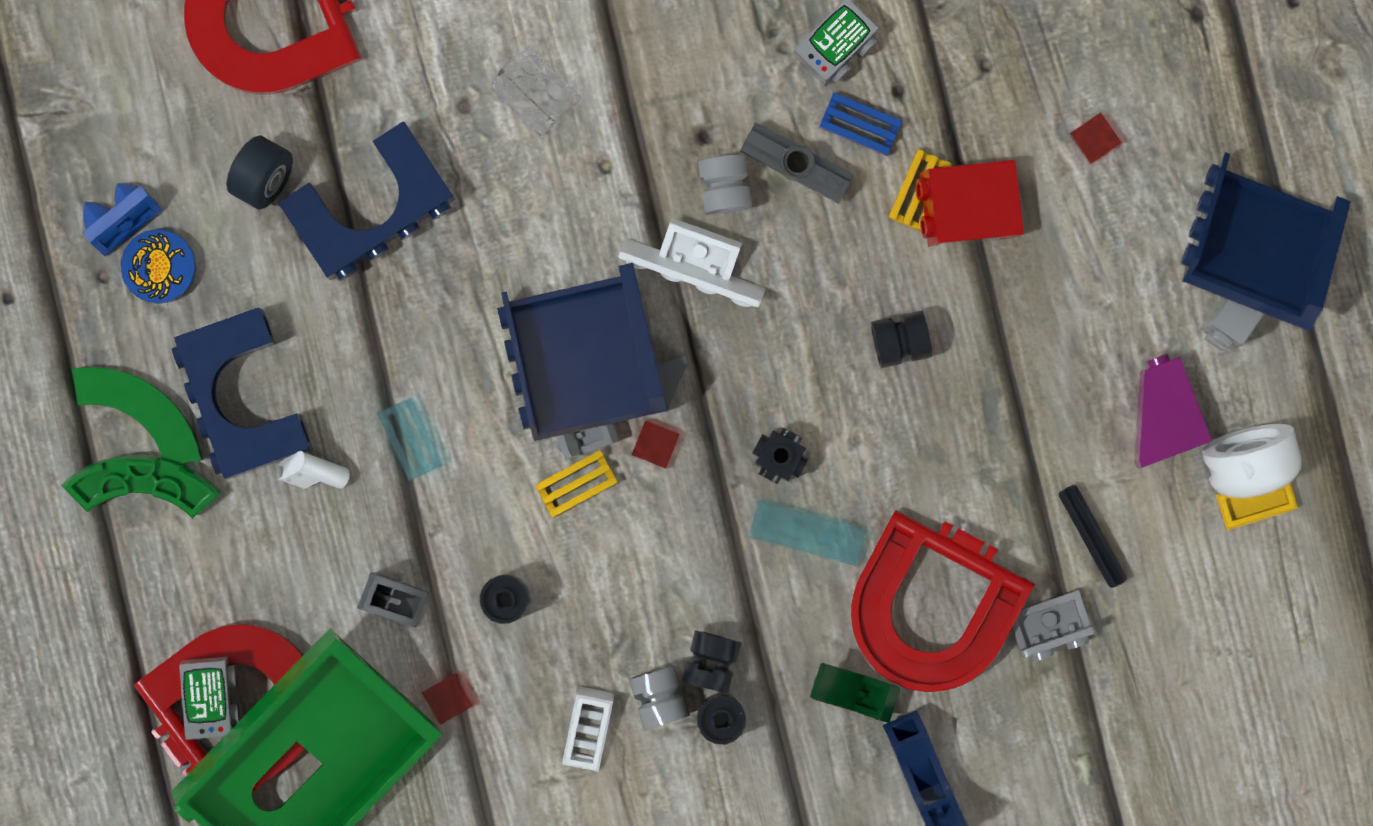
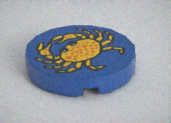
M162 229L144 231L134 237L124 249L120 264L122 279L130 292L143 301L155 304L169 303L180 298L193 284L197 270L195 254L188 243L176 233Z

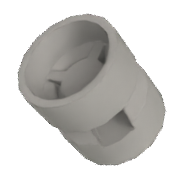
M727 155L698 161L700 182L707 186V189L702 193L705 214L730 213L752 208L750 187L743 184V179L748 176L745 155Z
M675 665L656 669L629 679L634 699L642 702L638 712L644 730L690 716L684 695L678 694L676 691L680 686V681Z

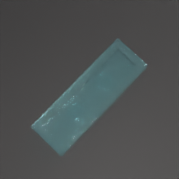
M758 501L749 537L857 566L867 530Z

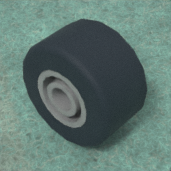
M261 135L253 137L245 143L232 162L226 182L228 193L258 210L268 207L279 196L288 181L293 165L292 153Z

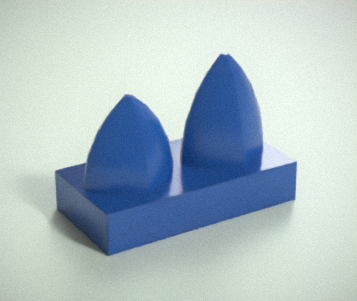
M118 183L114 196L115 206L111 210L101 204L84 202L83 221L86 230L82 233L103 256H107L162 211L156 200L141 185L138 187L133 184Z

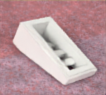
M581 686L577 687L562 765L599 772L613 705V693ZM582 703H583V704H588V705H593V706H598V707H603V711H602V710H598V709L583 707V706H582ZM579 717L600 720V726L579 722ZM576 732L598 736L597 741L575 737ZM573 746L595 750L594 756L572 752Z

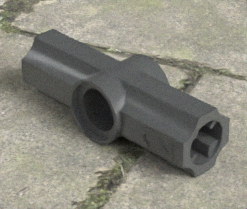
M756 122L740 152L781 173L788 180L798 182L837 204L841 201L854 176L812 153L806 146L797 145ZM792 154L802 155L807 161L806 170L801 173L792 172L787 166V158Z

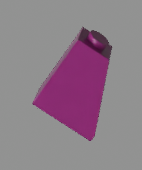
M1168 354L1147 361L1149 369L1140 372L1134 460L1137 468L1146 467L1212 442L1180 357L1170 360Z

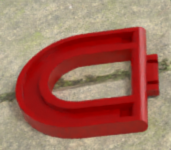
M185 0V30L195 56L216 79L236 90L259 95L278 94L300 87L362 59L344 17V14L356 10L352 0L339 4L340 0H317L329 29L270 53L250 52L241 48L233 41L226 26V9L230 0Z
M895 510L863 569L853 593L851 620L855 639L869 664L892 683L921 692H939L957 688L978 677L995 660L1027 602L1035 583L993 562L995 555L998 553L997 548L989 545L986 553L981 555L980 551L985 542L958 528L952 539L949 538L948 535L954 525L944 521L940 531L937 532ZM922 545L991 581L962 637L951 647L939 652H924L909 646L898 635L892 620V606L895 596Z
M246 624L229 625L210 630L198 636L133 686L162 723L151 733L157 740L166 733L170 736L160 744L177 768L190 762L191 766L182 772L185 777L208 753L197 739H185L184 721L173 708V705L182 699L179 664L183 660L228 657L229 666L243 664L255 667L266 674L275 685L303 656V653L291 641L270 629ZM296 741L256 782L252 793L290 765L305 748Z

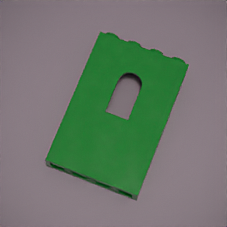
M329 628L171 791L176 804L173 808L188 823L194 819L201 826H354L442 736V733L426 714ZM296 741L322 763L279 808L264 810L253 802L252 790L256 782Z

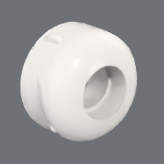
M1266 424L1241 429L1213 440L1202 449L1203 460L1211 473L1209 477L1211 486L1218 493L1227 497L1250 498L1274 492L1294 480L1301 469V453L1295 431L1292 426L1287 424Z

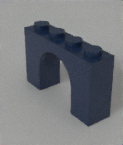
M404 121L372 141L393 172L399 189L398 202L393 214L380 226L369 230H353L339 224L310 182L278 202L329 280L337 277L340 282L348 278L358 270L356 264L366 257L370 261L377 259L389 250L386 244L397 237H400L402 241L409 238L421 229L418 223L429 216L436 220L452 209L449 203L454 201L455 198Z
M258 307L174 337L177 346L172 348V353L178 368H185L189 382L184 383V387L190 403H197L202 417L197 418V424L203 439L209 438L214 452L209 453V457L216 475L222 473L224 479H232L282 461L299 451L307 452L313 450L301 414L295 413L259 427L242 428L229 421L219 408L216 398V386L224 368L239 357L276 345L264 309Z

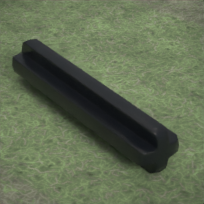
M1070 485L1061 490L1059 498L1108 586L1115 588L1123 584L1127 580V575L1079 488L1076 485Z

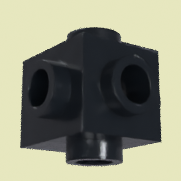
M782 428L780 434L773 430L769 437L762 434L752 454L758 457L755 465L761 468L758 474L775 484H778L780 479L788 482L792 475L799 478L808 461V458L803 456L806 448L800 445L803 438L785 428ZM779 448L785 449L788 453L787 461L784 463L776 462L773 456L775 450Z

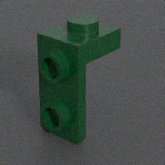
M821 663L814 680L810 698L890 723L901 687L863 674Z

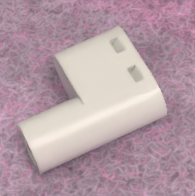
M299 451L280 462L279 466L283 467V474L278 480L303 489L318 482L342 489L347 484L350 473L346 467Z

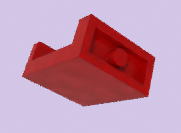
M1015 160L929 168L919 174L920 179L916 180V195L918 201L923 202L924 216L920 219V229L922 237L924 239L927 238L928 247L999 238V240L1011 239L1024 235Z

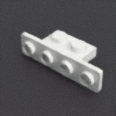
M674 218L670 221L661 250L625 239L618 255L627 264L633 263L636 269H651L659 272L667 280L673 282L684 281L693 284L703 293L721 294L731 298L735 304L743 307H759L765 292V288L731 276L742 245L741 242Z

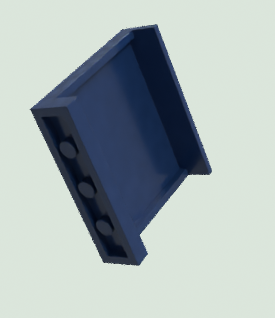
M1225 152L1219 165L1211 164L1204 184L1209 186V190H1204L1199 199L1196 211L1201 212V217L1196 216L1188 235L1194 241L1193 244L1188 243L1180 264L1186 266L1182 282L1310 331L1324 308L1351 201L1337 196L1329 210L1226 170L1230 153Z
M633 263L618 266L620 271L619 277L514 301H509L507 291L501 293L504 306L497 308L502 330L509 328L511 337L510 340L504 341L509 363L516 361L518 373L511 374L516 396L523 395L525 406L518 408L523 430L530 428L534 441L667 411Z

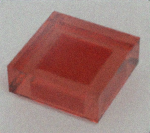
M1101 112L1069 134L1089 165L1122 143Z
M645 420L631 455L666 469L680 434Z
M455 673L422 692L440 725L474 706Z

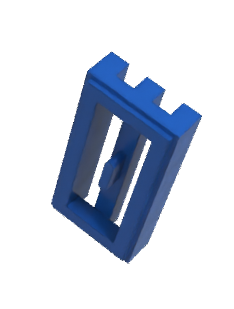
M834 92L819 128L888 156L902 121ZM839 104L891 126L890 132L839 111L835 107ZM831 117L837 118L886 139L885 144H879L829 123Z

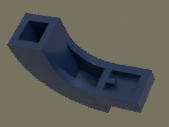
M918 711L884 724L883 728L924 825L968 826L948 784Z

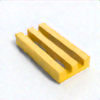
M917 149L888 218L921 232L920 220L919 222L912 220L920 202L916 192L905 217L898 214L921 160L928 163L925 170L935 166L938 168L949 167L952 163Z
M601 450L534 486L553 518L618 482ZM598 460L599 468L550 494L547 493L546 487ZM605 473L608 480L555 508L553 500Z

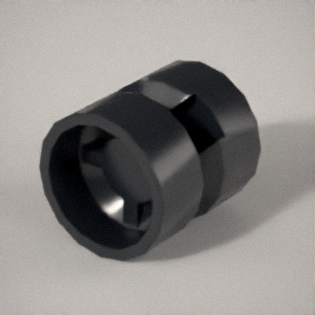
M923 311L903 314L897 323L891 318L870 322L875 351L881 369L902 364L904 357H907L911 362L933 357L929 331Z
M499 575L490 579L483 586L480 593V606L483 613L491 621L499 624H509L520 619L527 612L531 603L530 591L527 585L520 578L513 575Z
M695 630L690 647L694 657L686 662L682 682L728 694L733 676L729 666L736 663L741 642ZM707 659L717 662L713 671L705 669Z
M717 693L707 697L701 703L697 711V725L700 733L706 740L714 744L726 745L734 742L742 735L746 726V715L741 703L735 697Z

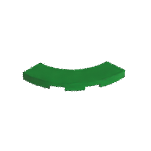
M97 367L72 369L78 406H108L133 417L152 436L163 459L179 464L203 461L198 441L188 420L169 397L145 380L118 370Z
M126 455L98 461L74 473L61 485L86 512L100 503L115 497L125 496L129 493L152 494L153 497L174 504L186 512L192 519L221 493V490L211 481L189 467L171 460L145 455Z

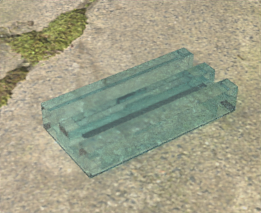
M412 398L377 413L409 481L443 466L442 460ZM408 408L432 459V462L426 464L403 415L402 410ZM395 414L420 468L412 469L388 418L389 416Z

